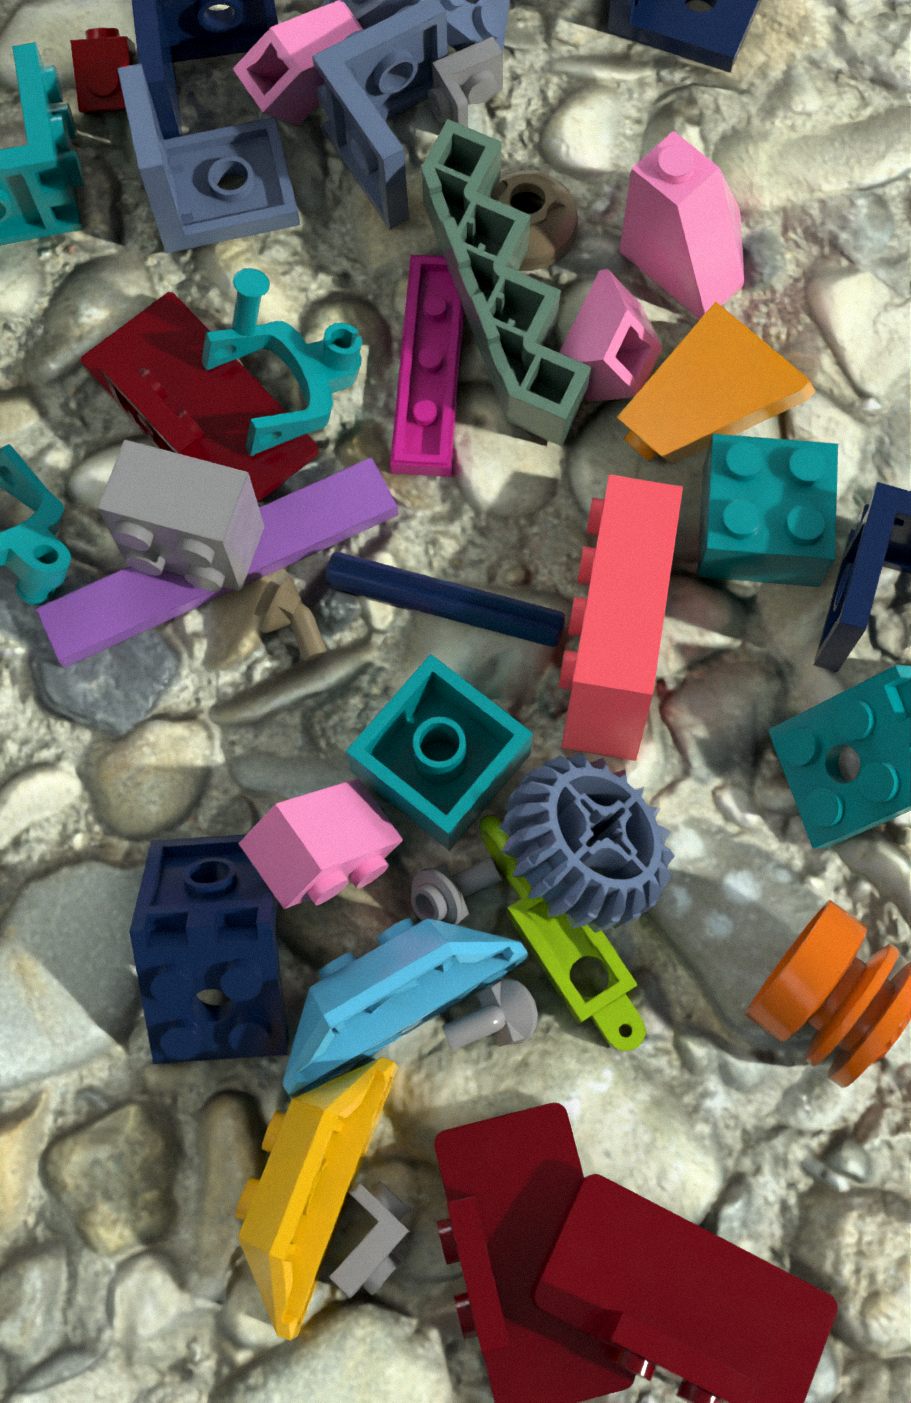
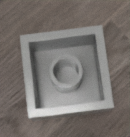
M125 439L97 508L126 563L130 567L142 573L155 576L161 575L163 570L182 575L192 585L213 592L220 591L222 587L242 591L265 527L248 472Z

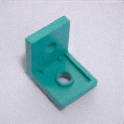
M36 42L12 46L28 145L0 150V245L83 230L76 187L85 186V180L77 151H70V140L77 138L76 127L69 104L59 105L60 102H63V94L57 70L54 65L44 66Z
M895 665L768 729L813 849L830 847L911 811V666ZM847 746H851L860 758L859 773L851 782L842 776L839 769L840 754Z

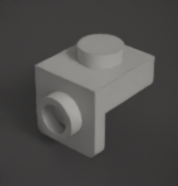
M380 1180L371 1190L363 1182L357 1181L348 1191L378 1221L329 1277L349 1298L354 1296L362 1286L372 1296L402 1263L392 1252L412 1231L401 1220L410 1209Z

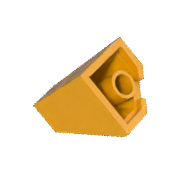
M715 301L617 418L631 429L623 439L650 463L659 454L673 465L709 448L713 434L736 435L807 401L816 390L810 379Z

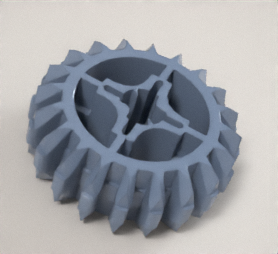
M582 753L567 759L559 755L554 760L551 759L545 762L538 770L534 768L520 780L521 785L511 793L509 801L504 805L508 813L505 815V819L499 828L510 837L507 839L502 852L517 859L518 862L511 877L526 878L532 887L528 899L542 897L548 905V917L565 913L571 929L588 924L594 933L602 929L607 930L610 927L616 929L621 925L626 926L656 904V900L662 896L661 891L664 890L666 883L672 878L667 868L675 855L664 845L671 832L658 825L655 819L660 808L649 807L642 798L645 787L634 789L627 783L625 769L616 773H610L604 758L589 762Z

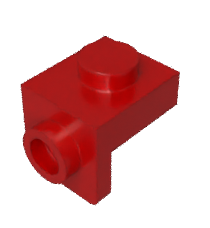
M117 28L88 29L85 31L86 39L70 40L79 112L91 114L126 111L117 68L133 65L132 57L136 56L135 44L127 36H120L119 29Z

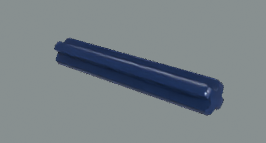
M341 552L333 553L326 568L325 579L327 585L331 588L546 646H557L564 630L566 620L565 614L562 611Z

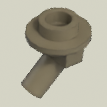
M287 575L281 585L270 581L254 612L255 615L264 619L260 631L269 633L284 627H292L305 662L326 655L327 651L316 620L310 609L302 603L293 578Z

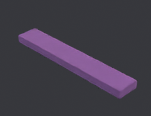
M372 457L260 507L265 527L243 586L398 516V506ZM129 566L36 608V611L58 661L63 668H66L234 590L222 587L218 592L207 591L192 585L182 575L164 570L161 575H149Z

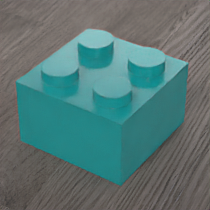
M713 434L703 465L697 577L820 587L835 560L838 444Z
M430 654L346 750V755L353 774L450 851L531 755L533 733Z

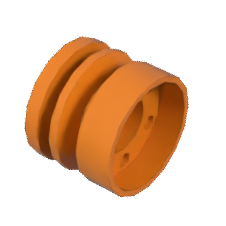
M828 900L781 958L752 1000L745 1016L781 1043L791 1038L808 1023L816 1029V1032L808 1045L805 1061L814 1067L820 1064L836 1046H839L841 1049L828 1071V1078L841 1088H845L852 1084L869 1066L883 1058L911 1020V962L907 963L889 981L886 978L899 956V949L890 943L883 947L866 963L857 958L856 954L864 941L867 926L832 900Z

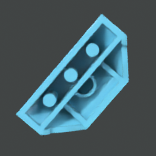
M410 918L394 924L376 938L380 945L379 947L356 959L353 952L344 954L318 971L321 981L309 987L282 1082L285 1090L290 1097L295 1098L323 1085L484 989L493 980L502 978L526 964L528 955L526 949L520 941L430 918L423 920L415 926Z

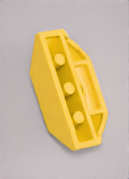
M384 1057L291 1099L286 1113L276 1110L268 1125L261 1149L269 1152L270 1156L261 1179L250 1177L240 1196L235 1211V1218L244 1222L238 1239L276 1335L289 1341L297 1337L349 1201L351 1194L348 1191L356 1182L398 1070V1066L394 1061Z

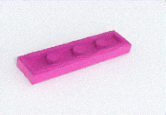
M411 255L390 459L391 474L451 477L465 311L444 256Z

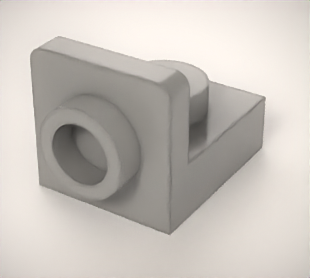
M493 36L432 62L433 88L428 90V99L431 109L440 123L446 122L449 119L468 127V105L485 102L494 94L503 90V52Z

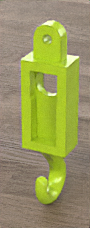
M495 815L484 816L479 822V831L483 843L521 898L507 907L506 915L577 1024L590 1017L612 1049L619 1052H628L638 1048L645 1038L646 1027L643 1019L625 994L638 984L602 930L594 933L588 924L571 929L565 913L548 917V905L542 897L528 899L532 887L526 878L511 877L518 864L517 859L502 852L507 839L510 838L499 828L502 821ZM584 957L597 959L608 974L606 988L595 996L580 994L570 980L572 965ZM621 1025H626L630 1029L628 1037L620 1035L619 1028Z

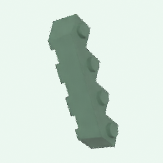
M447 119L421 168L425 210L507 423L562 447L587 395L591 367L545 347L557 323L561 290L518 272L529 250L531 215L491 198L501 176L502 142Z

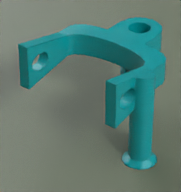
M244 268L238 271L233 278L237 297L232 328L206 332L202 363L207 371L258 350H270L279 356L291 370L298 381L307 407L302 411L251 419L245 447L249 455L253 456L306 433L323 429L328 425L333 406L332 393L351 387L357 380L362 360L360 354L362 337L356 338L359 331L350 324L334 323L325 330L323 340L307 344L300 333L284 321H273L256 326L261 297L268 292L270 282L263 272L253 268Z
M8 444L0 448V488L31 508L35 513L17 526L0 532V566L6 565L18 576L15 590L21 600L34 606H42L47 604L46 599L50 602L54 599L56 587H59L64 582L71 561L70 551L55 536L61 523L64 506L45 487L15 449Z

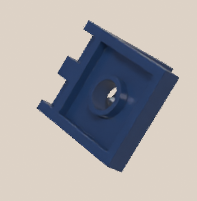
M132 0L139 64H142L163 139L183 136L174 62L248 52L270 27L279 24L275 0ZM214 5L229 6L224 10L218 11L209 9V7Z
M610 0L607 32L731 73L762 0H700L712 7V9L705 12H697L687 7L686 3L694 0Z
M877 482L872 493L870 505L865 504L861 510L856 529H851L848 535L816 653L815 666L835 672L839 671L867 628L882 566L911 574V491Z
M247 834L151 841L129 933L153 1064L288 1055L289 1033L275 932L278 900L238 844ZM215 989L222 991L231 1000L221 1005H210L201 1001L196 994L203 990Z

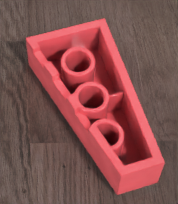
M609 474L605 499L592 497L586 534L598 536L596 548L583 546L577 584L589 585L587 599L574 597L568 635L580 637L578 652L565 650L558 688L570 690L571 694L561 748L633 761L637 759L653 697L683 486Z

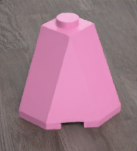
M673 131L631 168L619 252L697 318L701 319L715 301L722 306L743 287L744 264L740 208L720 168Z

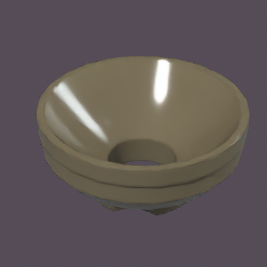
M535 171L509 173L500 177V181L491 196L492 199L512 207L510 201L515 195L522 192H531L541 197L544 202L543 207L539 211L529 214L531 215L529 250L519 270L533 271L553 265L568 253L577 236L578 215L575 200L560 181L549 175Z

